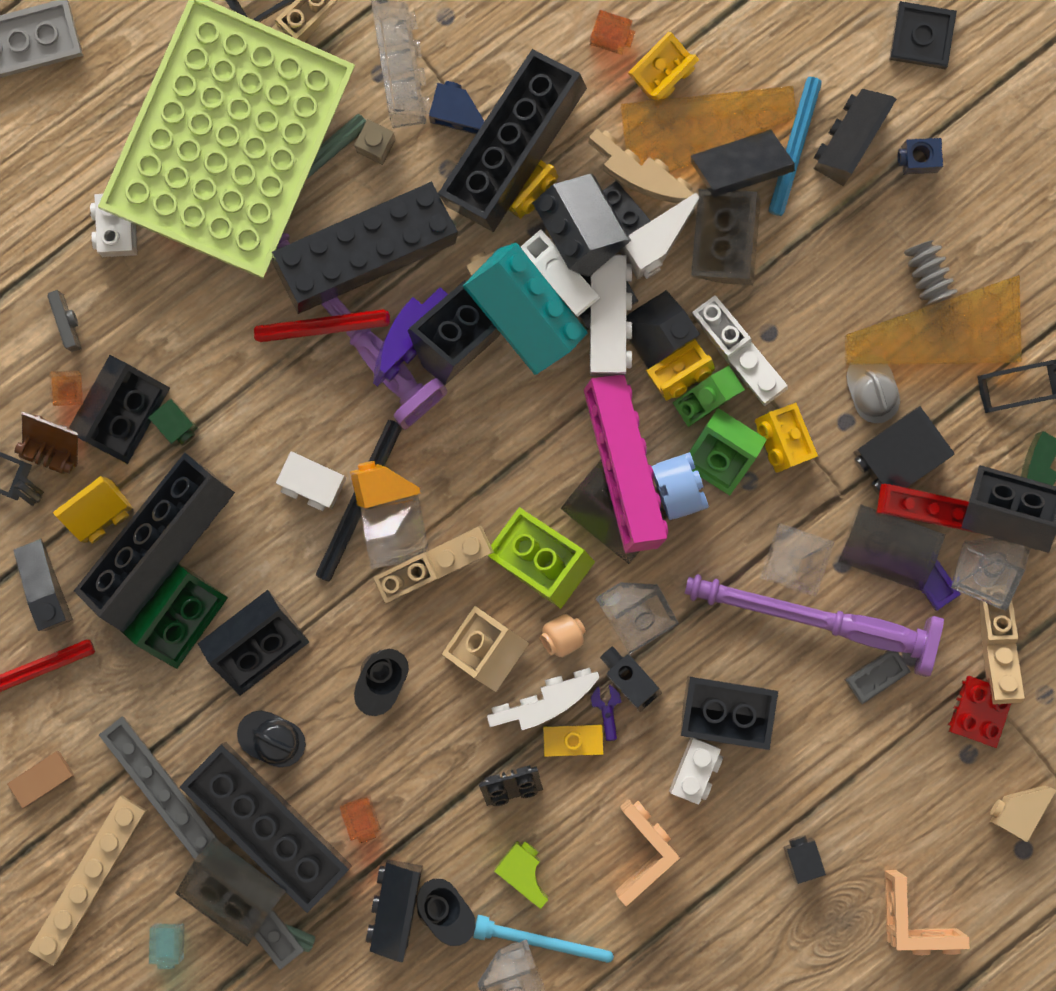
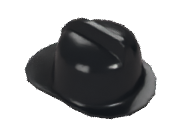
M384 649L366 657L362 662L361 674L354 690V700L358 709L366 715L378 716L392 708L409 672L408 661L404 654L398 650Z
M262 710L251 712L244 716L238 726L237 738L241 748L250 756L267 764L280 768L288 767L298 762L304 754L306 743L300 728L273 713Z
M432 879L425 882L417 895V913L422 923L428 926L434 936L444 944L460 946L467 943L474 935L476 927L475 917L470 907L450 882L444 879Z

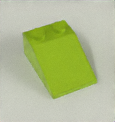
M520 507L491 544L494 553L487 555L560 609L595 563L584 549Z

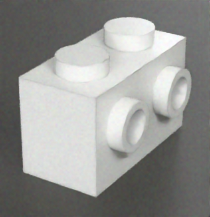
M94 194L95 203L90 205L91 218L93 221H96V232H92L93 249H97V253L102 257L137 255L136 224L99 209L98 205L103 194Z
M291 451L276 484L282 486L281 493L297 499L298 495H302L309 499L308 505L323 511L325 506L330 509L333 508L347 477Z
M690 738L669 792L698 805L701 799L706 800L712 784L708 782L712 771L718 772L723 760V756L719 755L721 749L699 739Z

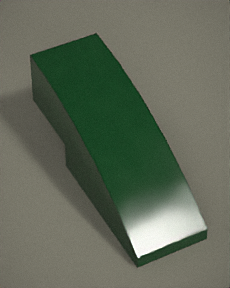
M1044 431L1035 434L1024 461L1021 477L1054 485L1056 482V471L1052 470L1050 466L1056 457L1055 437Z

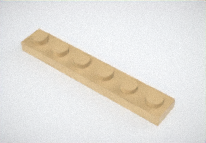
M122 795L118 798L30 946L29 952L53 966L57 963L145 815L146 809Z

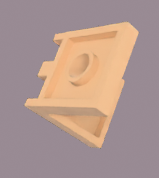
M630 799L620 806L622 811L655 847L658 853L616 889L618 898L625 906H628L680 859L676 851L668 843L671 838L659 823L653 826L648 821L651 817L650 813L639 801L633 804Z
M885 870L887 942L891 943L892 947H896L897 951L911 950L914 955H930L931 950H942L943 954L957 955L961 954V949H970L969 936L957 928L908 929L907 877L897 870Z

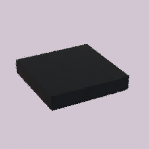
M900 1L897 8L889 60L946 69L949 62L957 11Z

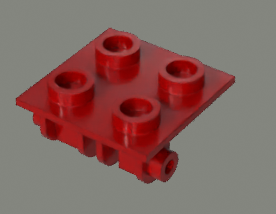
M967 676L965 681L962 680L963 685L959 694L962 697L956 698L957 701H960L959 706L953 707L957 712H953L951 721L948 722L950 726L949 732L997 748L1011 703L993 704L990 683Z

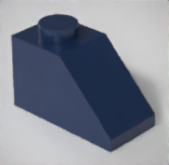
M455 82L437 83L429 113L430 123L476 135L485 121L467 91Z

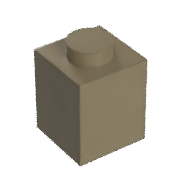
M367 119L354 146L357 153L383 165L396 139L393 131Z

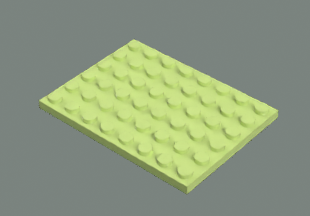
M188 0L98 208L264 279L272 261V251H275L278 247L355 68V64L212 1Z

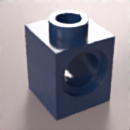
M941 138L909 139L903 143L902 149H898V165L903 166V175L938 173L943 168ZM913 151L923 152L926 162H917L913 157Z

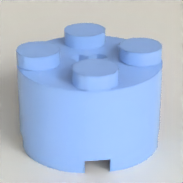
M690 452L651 466L654 473V481L669 520L678 519L709 508L704 492L699 493V490L703 488V483L698 470L692 472L695 469V465Z

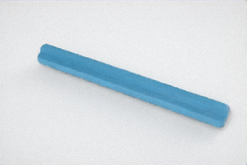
M808 77L805 82L786 152L795 163V171L778 177L769 206V213L776 216H782L785 212L822 81L815 77Z

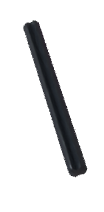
M387 421L369 461H375V464L385 466L402 430L396 421ZM355 492L316 572V576L324 581L329 582L332 579L365 509L357 505Z

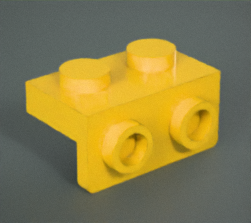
M668 32L628 74L650 99H665L675 90L674 85L680 79H685L694 71V65L699 61V58L696 55L690 54L674 34Z
M540 160L512 203L509 211L520 220L525 214H530L535 209L533 202L557 182L559 176L555 167L550 163L547 165Z
M693 340L646 370L665 401L671 398L680 397L694 383L704 381L715 371V367L710 355H706L698 342Z

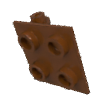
M22 412V443H17L14 452L19 454L21 459L33 462L35 459V464L37 465L41 463L46 455L43 467L48 468L49 466V469L60 474L65 472L70 474L73 466L77 467L78 433L67 426H59L48 422L41 416Z

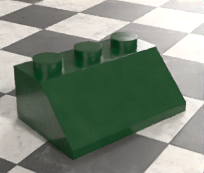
M179 563L172 574L167 577L155 592L153 598L147 602L135 620L122 633L137 647L178 669L228 597Z

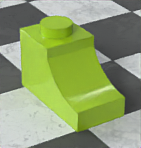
M516 841L495 867L494 872L541 909L548 901V896L542 891L536 879V866L540 863V859L536 855L539 852L526 841L523 844Z

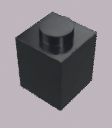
M806 835L798 836L789 840L790 845L783 847L794 881L797 884L826 875L814 839H807Z

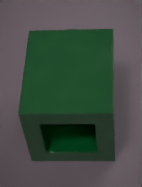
M171 398L148 417L174 446L179 444L184 446L194 438V431L198 428Z

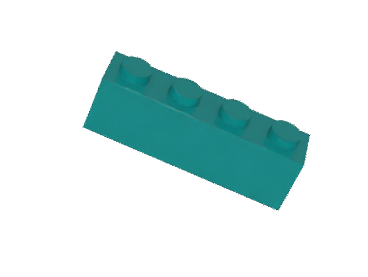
M518 243L498 248L463 285L464 289L534 375L570 353L588 334L587 330Z

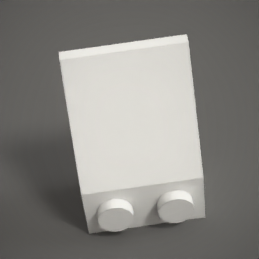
M697 193L629 235L631 241L620 250L621 255H626L627 264H632V272L637 279L642 276L648 279L661 270L660 267L663 265V261L696 208L699 200Z

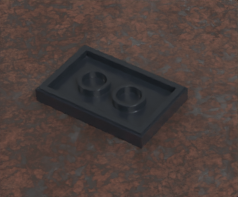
M771 129L691 155V164L713 198L795 171V163Z

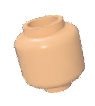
M561 614L543 626V634L540 635V640L550 655L555 654L557 657H565L582 647L584 643L583 634L586 631L583 623L578 618L573 619L568 614Z

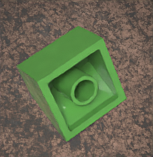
M717 408L689 451L695 465V469L692 472L698 470L701 478L730 496L757 458L767 439Z

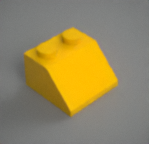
M100 476L53 513L80 542L87 543L90 541L93 544L106 534L104 530L112 523L117 526L129 517L127 512L133 507L112 480Z

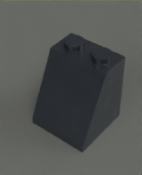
M921 406L908 412L853 452L856 455L854 461L863 473L868 472L874 480L871 482V485L878 495L881 484H891L907 488L955 455Z

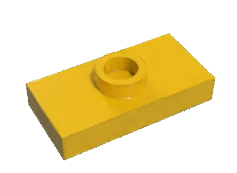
M602 724L543 727L544 757L603 755Z

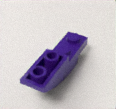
M441 287L423 304L412 297L394 320L377 357L373 384L377 387L385 379L390 382L401 370L399 366L404 361L407 364L410 363L417 355L408 334V329L448 295Z

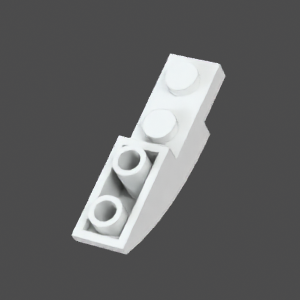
M716 295L692 312L703 331L747 388L749 387L764 406L788 389V385L751 342L750 336Z
M586 668L573 672L574 678L563 681L562 676L545 680L546 686L541 687L544 699L538 700L537 695L520 699V706L509 708V704L506 703L492 707V713L487 715L489 725L493 727L519 719L521 729L525 730L544 723L579 701L599 679V674L597 671L591 673V669Z

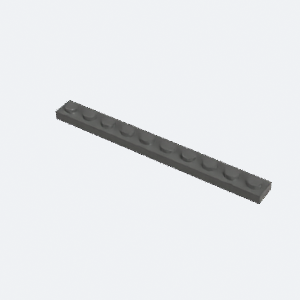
M122 716L100 733L99 736L278 968L281 970L301 954L304 948L125 717Z

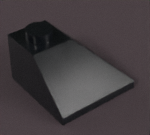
M667 290L626 315V322H632V339H629L647 369L693 340H697L700 336L685 310Z

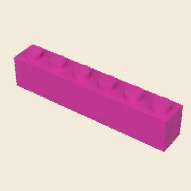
M624 374L591 378L584 389V394L625 553L658 549L667 539L668 526L661 516V499L654 489V473L651 465H648L645 455L647 451L646 442L640 436L638 428L639 415L633 409L631 386L627 384Z

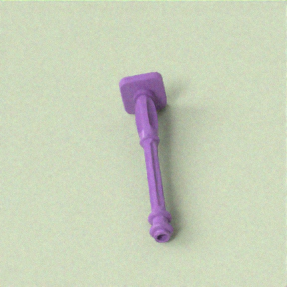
M283 233L277 249L290 244L289 234ZM337 297L321 304L331 316L351 314ZM371 328L346 331L350 337V344L355 346L362 359L374 373L383 341L371 332ZM402 363L399 366L401 368L399 373L390 382L385 379L383 383L401 398L400 404L402 406L394 413V418L401 428L405 430L436 405L447 394V389L438 378L432 379L425 386L422 383L418 384L409 369Z
M697 574L695 578L688 577L684 594L690 595L692 601H695L697 598L708 600L710 606L715 602L724 603L832 631L834 636L839 635L873 648L910 653V657L916 658L914 667L916 675L928 677L932 673L944 618L929 617L925 622L923 630L917 628L916 631H913L899 624L878 618L844 614L842 611L837 613L825 612L719 584L718 579H714L713 582L702 580L700 574Z

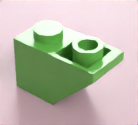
M727 366L712 374L675 400L673 405L689 427L730 401L745 389L730 366Z

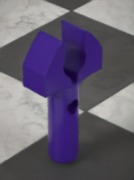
M609 685L611 698L608 701V705H605L600 699L599 686H597L591 696L592 707H598L602 711L606 741H615L617 733L613 709L616 704L621 703L620 693Z

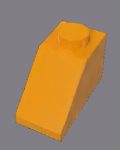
M375 461L361 463L358 465V470L350 471L357 505L363 508L373 507L421 493L418 486L387 467L375 464Z

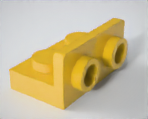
M797 403L771 411L755 419L758 434L767 439L764 446L768 453L769 462L773 465L776 473L818 457Z

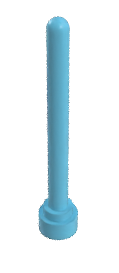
M477 915L473 935L475 939L484 941L485 938L491 939L493 936L606 963L611 962L614 958L613 953L608 950L495 925V921L489 920L490 917Z

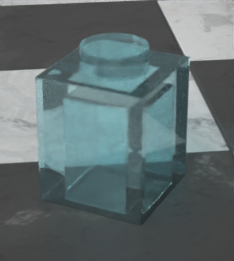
M184 924L152 925L149 935V964H157L158 969L175 968V964H180L184 959Z

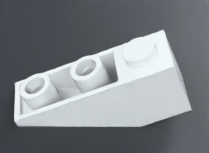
M539 230L521 246L525 254L577 317L600 299L579 273L568 269L556 245L542 230Z

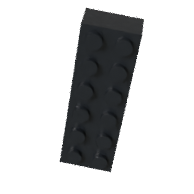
M532 49L438 192L446 207L494 232L586 91L587 87L581 74Z
M431 181L272 251V264L297 313L300 314L456 244L458 231Z
M184 452L74 589V592L99 618L124 632L147 602L153 598L155 592L167 577L172 574L183 557L191 550L203 532L209 528L211 522L228 504L235 492L207 468Z
M227 742L220 744L180 786L306 913L352 867Z

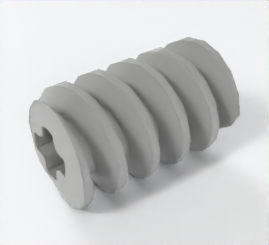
M934 240L921 243L904 251L905 256H914L908 262V266L918 267L912 273V277L922 278L915 286L917 289H926L919 296L921 300H930L924 306L948 299L958 292L957 289L947 288L954 280L953 278L943 277V275L950 271V268L939 266L946 260V257L936 256V253L942 249V246L932 245Z

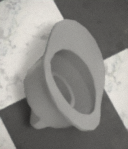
M863 355L855 359L848 367L846 375L847 385L854 406L864 420L871 423H884L896 414L900 404L899 391L889 365L880 357Z

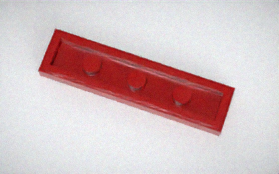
M881 484L876 513L975 533L961 528L969 501L891 484Z

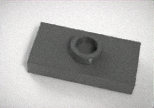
M60 291L49 292L47 297L64 348L71 352L82 349L75 327L78 326V320L73 309H68L64 294Z
M886 651L844 680L860 704H864L911 671L898 652Z

